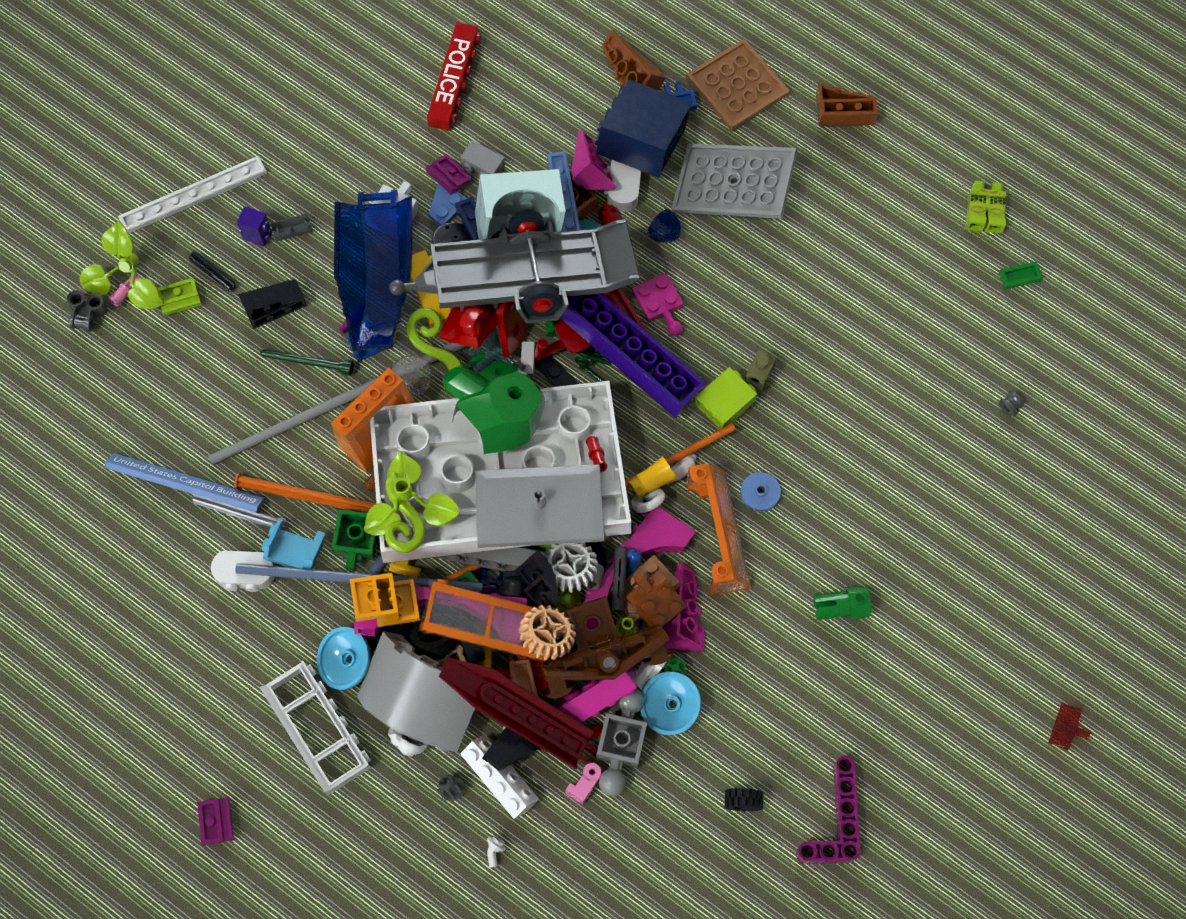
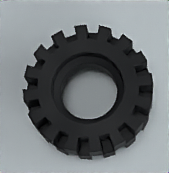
M749 788L725 790L724 808L743 812L763 810V791Z

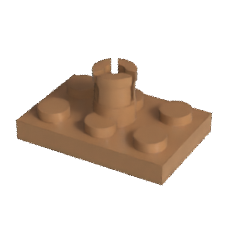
M655 555L649 558L625 581L627 592L625 593L624 611L622 612L626 617L633 620L634 625L642 619L626 599V596L638 587V584L633 579L638 572L647 580L656 571H659L667 578L675 590L681 586L680 582ZM618 585V599L620 594V585ZM610 592L608 596L612 600V592Z

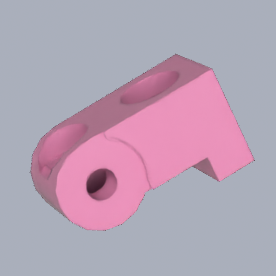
M595 763L587 764L577 784L573 785L570 783L565 793L583 805L599 782L601 768Z

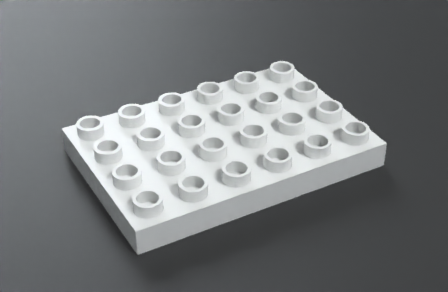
M609 381L541 388L540 390L545 397V404L538 428L531 441L511 450L484 454L479 431L460 410L456 413L453 420L455 405L460 400L458 398L382 407L370 419L377 504L387 503L392 509L394 507L387 495L386 480L388 479V469L392 460L399 451H402L408 457L415 460L421 468V477L415 484L411 485L412 490L427 504L432 494H444L457 504L460 512L458 517L443 526H432L423 517V511L426 507H423L414 497H411L407 501L415 508L423 520L425 527L424 540L419 548L413 552L401 553L393 550L387 544L385 535L379 536L383 563L523 547L478 548L476 471L594 465L588 456L589 449L586 445V439L590 436L598 437L600 447L605 452L604 458L608 465L605 471L600 472L604 537L631 534V518ZM397 509L395 513L400 515L402 522H405L409 525L411 529V534L409 537L403 536L402 532L398 530L394 532V536L399 541H409L414 536L413 525L411 524L409 519Z

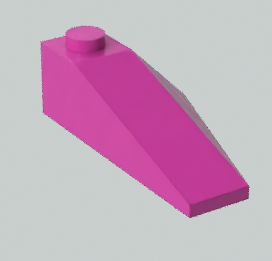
M580 129L571 168L573 181L578 186L582 185L586 190L616 188L614 177L610 172L608 174L606 172L607 164L600 155L596 154L597 146L594 140Z
M679 563L674 577L680 582L681 586L675 591L687 607L662 626L669 637V641L664 643V645L671 650L703 652L705 631L704 626H700L699 615L702 613L701 608L697 607L696 603L698 589L695 571L683 563Z

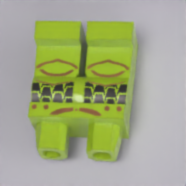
M976 180L968 195L965 230L983 231L985 227V232L1002 234L1006 226V191H1003L1002 183H992L991 190L984 189L985 182Z

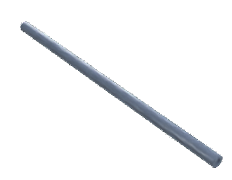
M237 563L235 568L236 574L348 583L353 578L378 575ZM393 576L394 582L413 579L414 584L420 587H429L431 582L437 581V579ZM446 580L449 581L450 586L469 591L483 592V583Z

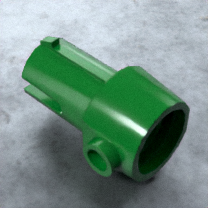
M846 587V591L824 594L817 592L813 595L816 620L849 616L850 621L870 617L872 614L868 587Z

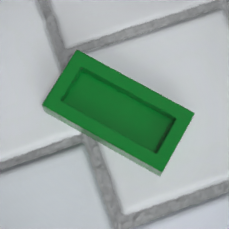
M1037 261L999 271L1004 290L1041 282L1043 279Z

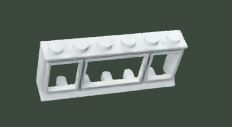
M301 661L300 664L259 688L321 788L329 796L369 770L368 762L371 759L365 750L360 752L357 747L360 743L354 733H348L346 729L349 726L343 715L338 717L335 710L338 707L332 698L328 700L324 695L327 690L321 681L317 683L313 676L316 673L310 664L306 666L304 661ZM302 672L312 690L283 707L273 690ZM317 696L343 738L313 756L288 716V713ZM347 744L359 765L330 783L318 762Z

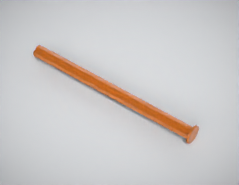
M237 473L234 483L235 489L240 487L355 512L368 513L371 507L376 505V503L241 476V473Z

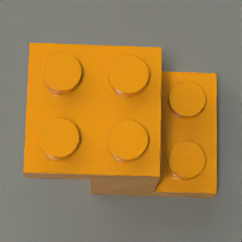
M392 573L350 579L356 622L376 619L377 627L420 621L413 579L394 582Z

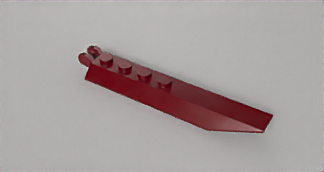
M448 657L439 677L472 707L574 769L578 768L577 760L585 765L593 763L590 758L582 755L584 749L591 754L597 755L598 749L587 741L594 734L593 730L496 670Z

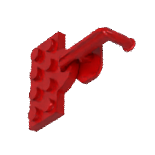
M621 288L608 293H602L646 331ZM560 319L555 324V331L560 340L548 345L545 339H539L534 357L536 360H541L563 349L570 353H579L588 349L590 344Z

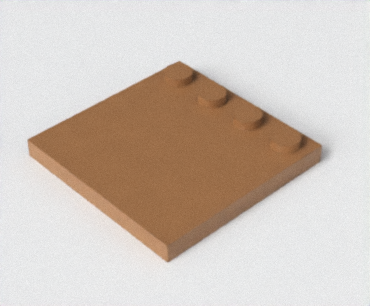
M745 38L686 74V79L731 131L782 100L790 93L787 86Z

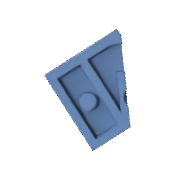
M438 183L429 211V218L439 226L449 223L458 214L455 203L467 198L456 190L450 195Z

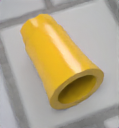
M661 456L655 463L636 475L637 477L630 480L629 483L640 498L667 483L677 480L665 458Z

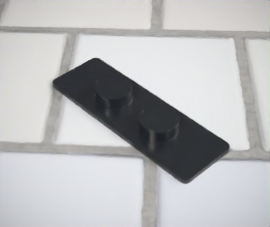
M552 355L535 363V367L555 387L579 384Z

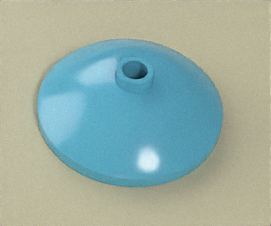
M339 627L330 631L323 638L317 652V669L322 680L331 688L346 690L359 684L366 675L370 664V649L366 638L363 635L354 634V628Z
M663 672L651 678L642 690L644 705L640 712L644 721L647 722V725L652 730L664 735H677L691 728L698 719L701 710L700 692L695 683L687 676L677 672ZM675 700L677 706L672 708L671 703Z

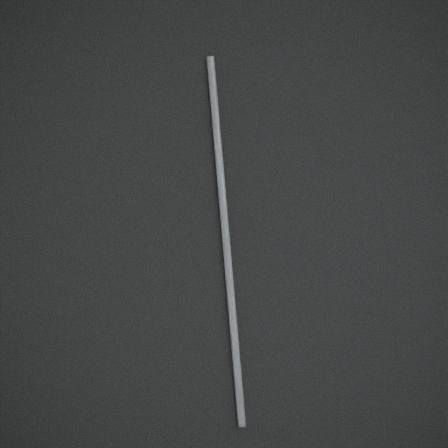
M498 325L496 326V328L492 331V333H491L490 335L499 332V331H498ZM450 343L441 347V349L454 353L467 346ZM424 355L393 371L399 377H402L438 359ZM377 378L209 455L208 458L212 465L349 402L362 394Z

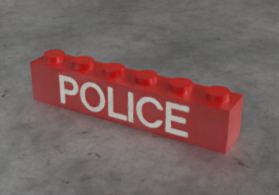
M456 22L427 115L429 127L450 131L452 124L455 125L456 109H460L462 102L460 96L466 90L467 82L465 80L466 77L470 76V64L476 57L475 47L476 45L479 46L481 35L478 34V26Z

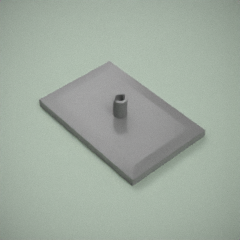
M688 144L671 210L673 213L782 219L798 151L796 148Z
M599 464L476 471L478 548L604 541Z

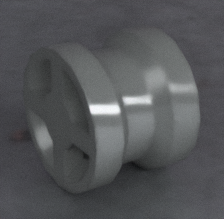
M1009 391L1006 398L999 401L1000 408L1009 416H1013L1016 413V409L1024 405L1023 399L1014 391Z

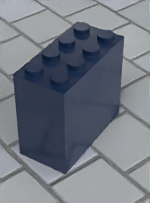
M628 79L625 86H621L618 97L614 98L611 109H607L605 120H601L597 131L600 134H598L595 145H597L596 154L660 177L685 132L691 103Z

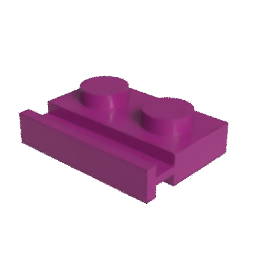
M447 154L433 161L431 165H426L425 171L450 195L453 194V191H458L471 183L472 177Z
M229 797L197 802L201 844L206 846L234 841Z

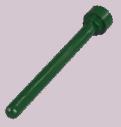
M266 349L260 352L262 357L335 369L346 376H351L353 372L354 362L345 359L344 361L334 362Z

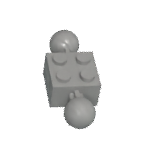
M637 688L631 695L618 699V706L622 710L621 716L608 713L605 716L596 759L610 762L609 769L605 770L599 778L600 789L609 796L619 795L626 786L625 776L621 772L623 765L638 768L647 722L633 719L634 714L639 712L644 705V696Z

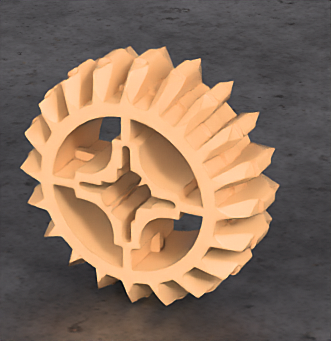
M543 605L539 606L538 609L534 607L525 614L520 622L519 633L521 634L520 641H524L523 648L529 647V654L536 653V659L540 655L543 656L544 660H547L549 657L555 660L557 656L561 658L570 651L575 642L576 632L573 631L575 625L570 624L571 618H566L565 612H558V607L555 610H552L550 605L546 609ZM539 622L537 629H533L532 625ZM558 636H562V641L556 643L555 640Z

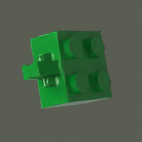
M339 509L332 541V551L334 555L343 556V559H347V571L355 572L357 561H362V559L374 560L379 536L371 535L364 531L367 513Z

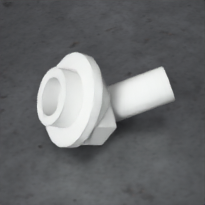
M489 836L487 838L489 867L498 866L496 852L505 851V842L498 836Z

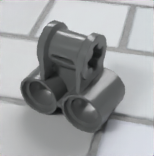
M73 290L67 295V302L73 311L69 321L70 328H83L91 332L94 327L95 317L104 316L108 310L104 299L97 293L90 294L85 298L84 294L78 290ZM81 300L80 303L74 304L76 301ZM100 303L98 307H93L95 304Z

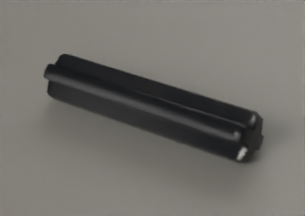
M193 251L189 255V260L228 292L235 289V282L198 252Z

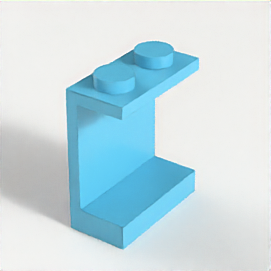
M279 517L276 525H271L268 534L270 536L269 539L265 538L263 542V559L285 567L313 569L323 547L326 533L317 531L314 540L281 530L283 518Z

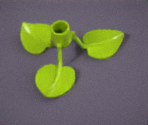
M117 221L104 232L101 241L107 253L111 255L117 254L118 258H122L118 266L105 274V270L101 265H89L80 275V285L91 294L97 293L102 296L111 289L112 284L108 278L110 275L118 270L125 273L132 272L130 286L132 288L128 291L130 301L142 309H154L162 306L164 302L160 297L159 290L151 280L139 278L134 282L139 258L136 254L132 253L133 242L129 232L121 221Z
M399 451L392 460L387 474V478H390V473L395 472L398 474V478H400L393 485L396 496H394V507L392 509L387 503H378L371 507L366 516L364 531L375 536L385 535V530L389 524L401 521L400 515L395 513L398 509L399 500L405 501L411 497H414L423 507H426L423 511V517L432 526H443L458 517L460 512L457 504L444 494H432L428 499V504L425 503L411 487L420 479L421 468L415 460Z

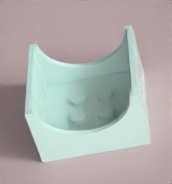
M559 169L480 175L475 208L479 240L491 239L501 231V225L504 224L508 213L514 215L522 210L539 212L544 219V224L551 220L553 232H561L566 210Z

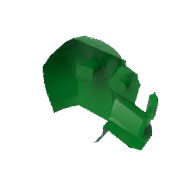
M480 353L470 359L468 364L450 369L443 378L442 382L445 390L460 399L455 405L453 420L459 410L466 416L480 433L484 454L511 450L530 442L538 428L545 404L543 392L529 375L519 369L516 364L512 366L503 360L494 361L479 373L469 370L468 367L485 358L486 353Z

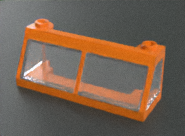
M710 463L689 466L686 479L687 490L697 492L700 499L709 498L722 561L715 563L711 570L712 581L708 585L710 596L750 589L751 585L726 473Z
M442 579L431 582L419 632L427 634L436 633L437 636L472 643L524 658L529 657L530 660L536 662L546 661L541 655L536 659V653L534 652L529 654L530 648H523L524 641H520V622L525 614L534 607L450 586L449 581ZM539 622L532 625L533 629H537Z

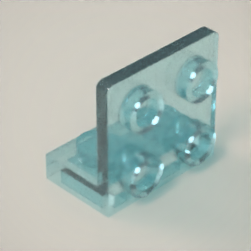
M497 328L492 331L479 349L471 347L468 351L469 361L480 353H486L484 359L470 366L471 370L475 373H479L494 361L503 360L509 364L515 358L514 354L510 358L502 355Z

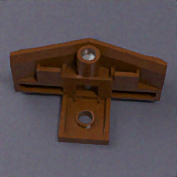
M606 596L567 608L565 610L568 618H571L570 624L575 625L573 631L576 632L574 639L577 651L565 654L561 658L557 657L555 660L550 659L538 663L542 677L547 681L549 690L543 692V695L546 698L556 699L570 693L573 689V684H566L565 680H615L642 659L648 665L662 664L673 656V651H666L664 643L669 641V637L659 624L618 637ZM596 618L597 625L594 628H588L586 626L588 619Z

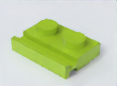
M194 278L158 287L160 297L164 302L161 306L164 316L202 305Z

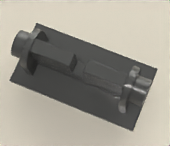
M308 213L270 223L276 242L313 231Z

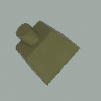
M762 350L757 351L745 378V382L751 384L759 396H761L776 365V357ZM756 378L759 382H754L752 379Z

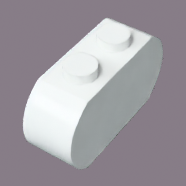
M612 160L611 166L607 167V174L610 172L614 177L616 188L605 189L604 194L608 195L607 202L609 205L616 207L617 211L627 212L638 205L641 171Z
M221 551L214 557L211 563L213 577L221 587L228 591H237V588H242L249 592H257L258 589L269 587L275 579L273 576L236 574L235 572L237 563L274 566L271 561L263 559L264 552Z

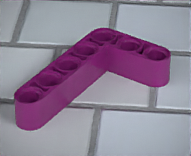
M849 756L839 757L833 767L837 841L803 842L796 850V858L803 864L852 863L860 855L856 772L854 760ZM839 763H847L849 771H842L839 768ZM840 784H848L850 786V792H843L840 788ZM843 804H848L851 807V814H845L842 811L841 807ZM843 826H850L853 829V835L848 836L844 834ZM809 848L812 856L810 858L803 857L801 849ZM823 848H830L833 851V856L831 858L825 857ZM844 848H852L854 850V857H847L844 853Z

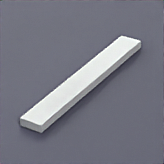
M256 156L121 214L118 218L127 231L131 233L267 174L260 157Z

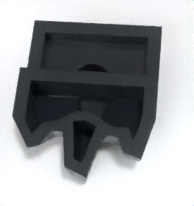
M537 550L515 571L527 583L528 587L523 591L535 604L541 606L545 601L548 605L554 607L559 602L557 597L559 593L553 568L547 558Z

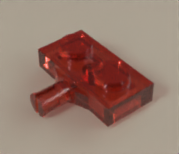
M1061 703L1048 743L1068 750L1072 739L1076 735L1088 740L1091 731L1079 728V718L1082 710Z

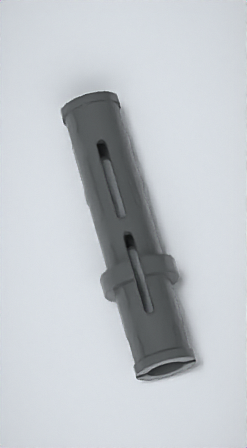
M614 548L611 610L624 611L625 593L627 592V588H625L627 549ZM621 560V574L619 577V561ZM618 582H620V594H619V599H618Z

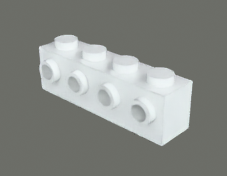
M486 735L479 737L462 751L461 756L513 819L526 813L539 798L511 765L498 771L482 759L493 743Z

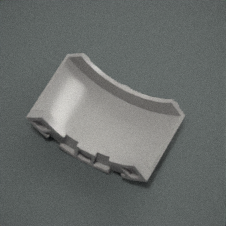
M383 631L357 695L362 707L393 728V731L397 734L406 735L425 744L437 747L443 752H457L475 708L439 677L442 670L441 667H438L439 662L425 654L417 655L414 652L415 648L402 635Z

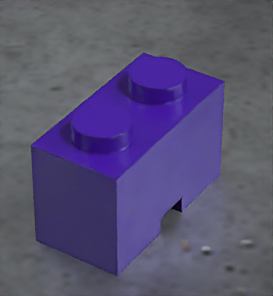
M244 206L237 220L241 236L246 241L264 247L266 241H269L272 236L267 215L264 212Z

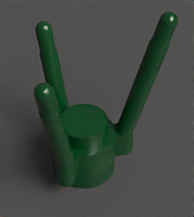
M590 349L577 353L575 362L580 364L579 368L585 370L599 382L605 381L587 366H592L594 361L609 366L611 362L598 358L605 357L601 353Z

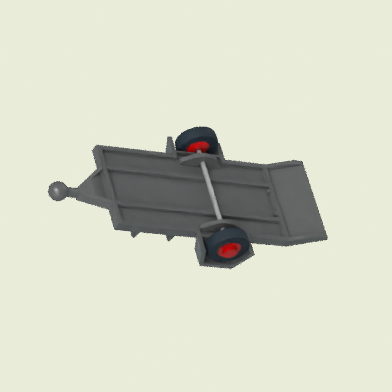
M522 210L511 217L509 221L510 231L505 224L501 225L503 238L430 244L432 260L415 279V282L403 283L401 280H394L390 283L389 289L396 296L410 290L436 293L440 309L460 307L461 312H463L464 306L494 304L495 309H497L498 303L515 302L516 310L526 323L559 320L569 305L567 296L608 293L641 279L626 220H616L592 230L554 233L551 220L544 224V219L539 212Z

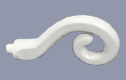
M693 453L679 460L671 468L677 480L687 475L689 466L695 465L696 456ZM660 487L640 498L635 494L632 498L631 506L637 513H646L661 505L666 495Z

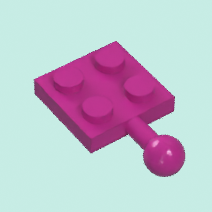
M667 273L632 287V293L648 322L664 316L668 323V333L672 336L681 334L683 330L682 324L674 320L671 312L682 308L684 303Z

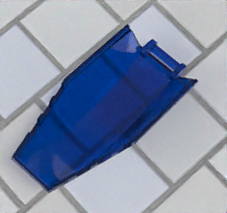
M397 189L382 193L365 194L364 192H358V205L343 202L334 203V278L337 282L338 294L342 302V310L346 318L352 350L391 349L394 346L407 291H404L402 295L396 296L390 292L389 286L394 280L410 283L412 274V196H408L398 202ZM391 200V203L365 204L367 201Z

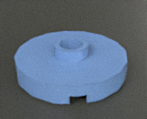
M757 472L746 477L742 483L740 494L742 501L748 508L757 512H764L775 507L779 501L781 489L778 481L768 473ZM761 488L764 490V493H759L757 490Z

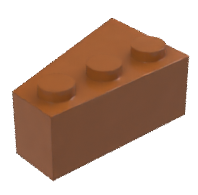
M818 83L816 100L819 127L875 125L878 116L876 97L854 91L850 93L841 90L842 88L839 87L831 88L824 86V83Z

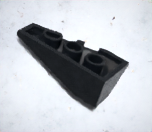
M538 694V697H539V698L543 699L544 701H546L547 703H549V704L552 705V703H550L549 701H547L545 698H543L542 696H540V695ZM506 727L482 759L500 771L519 761L521 757L528 753L535 752L539 747Z

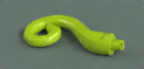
M429 308L414 311L406 325L408 338L414 347L422 353L442 361L448 370L464 366L456 355L424 342L417 332V323L423 318H430L434 322V327L428 329L426 326H421L420 332L428 338L437 336L442 329V320L438 313Z
M395 472L390 473V478L386 480L387 495L393 505L395 502L394 496H396L393 485L396 480L400 479ZM399 500L398 510L413 525L414 536L411 540L405 542L397 540L394 536L395 531L399 530L403 536L409 537L411 529L407 523L395 521L386 528L385 539L393 550L409 553L419 548L425 537V527L415 508L407 500Z

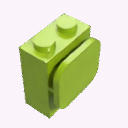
M729 367L695 397L694 404L719 429H722L734 423L749 409V406L756 401L757 393L751 384H747L738 371H733Z

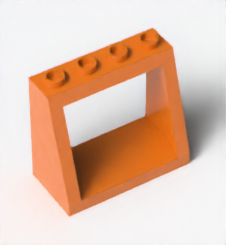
M388 368L331 422L339 448L366 473H369L374 468L370 419L384 406L415 403L404 380L392 369Z

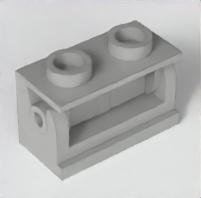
M473 140L460 157L462 168L469 173L477 174L479 178L483 174L500 173L505 167V157Z

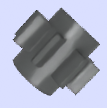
M448 774L439 781L441 788L437 791L445 801L448 799L455 801L462 796V787L465 784L456 774L454 776Z

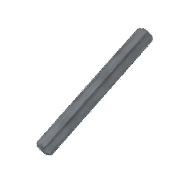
M193 495L192 498L194 504L270 528L272 524L276 525L279 519L259 511L255 513L198 495ZM283 519L281 530H287L289 524L287 520Z

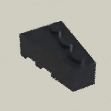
M296 279L238 294L253 329L307 306Z

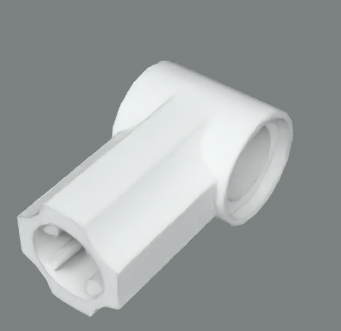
M642 660L641 666L636 670L637 689L642 692L646 683L654 676L660 674L668 661L659 665H648Z

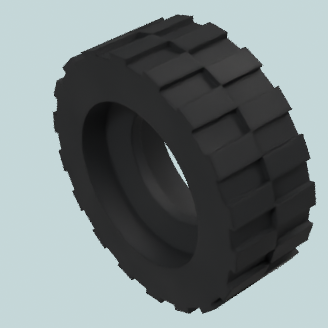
M437 616L429 619L430 623L455 629L454 624L449 619H445V617ZM421 621L410 631L409 638L411 645L415 648L414 652L419 656L425 654L433 660L449 655L458 644V640L444 636L434 642H424L425 639L436 635V633L427 634L419 632Z

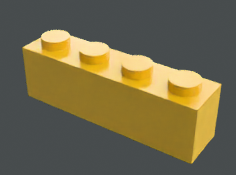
M426 250L404 257L405 266L412 282H415V279L432 260V256H428ZM416 292L422 308H429L438 313L443 327L452 308L440 309L436 293ZM427 318L429 326L432 329L434 327V322L430 318Z

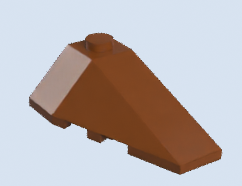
M610 31L602 47L609 63L612 64L615 70L614 76L619 80L620 85L625 86L629 79L659 90L666 79L663 73L615 31Z

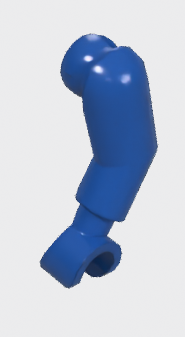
M635 548L627 554L631 561L626 567V578L640 566L641 553H638Z

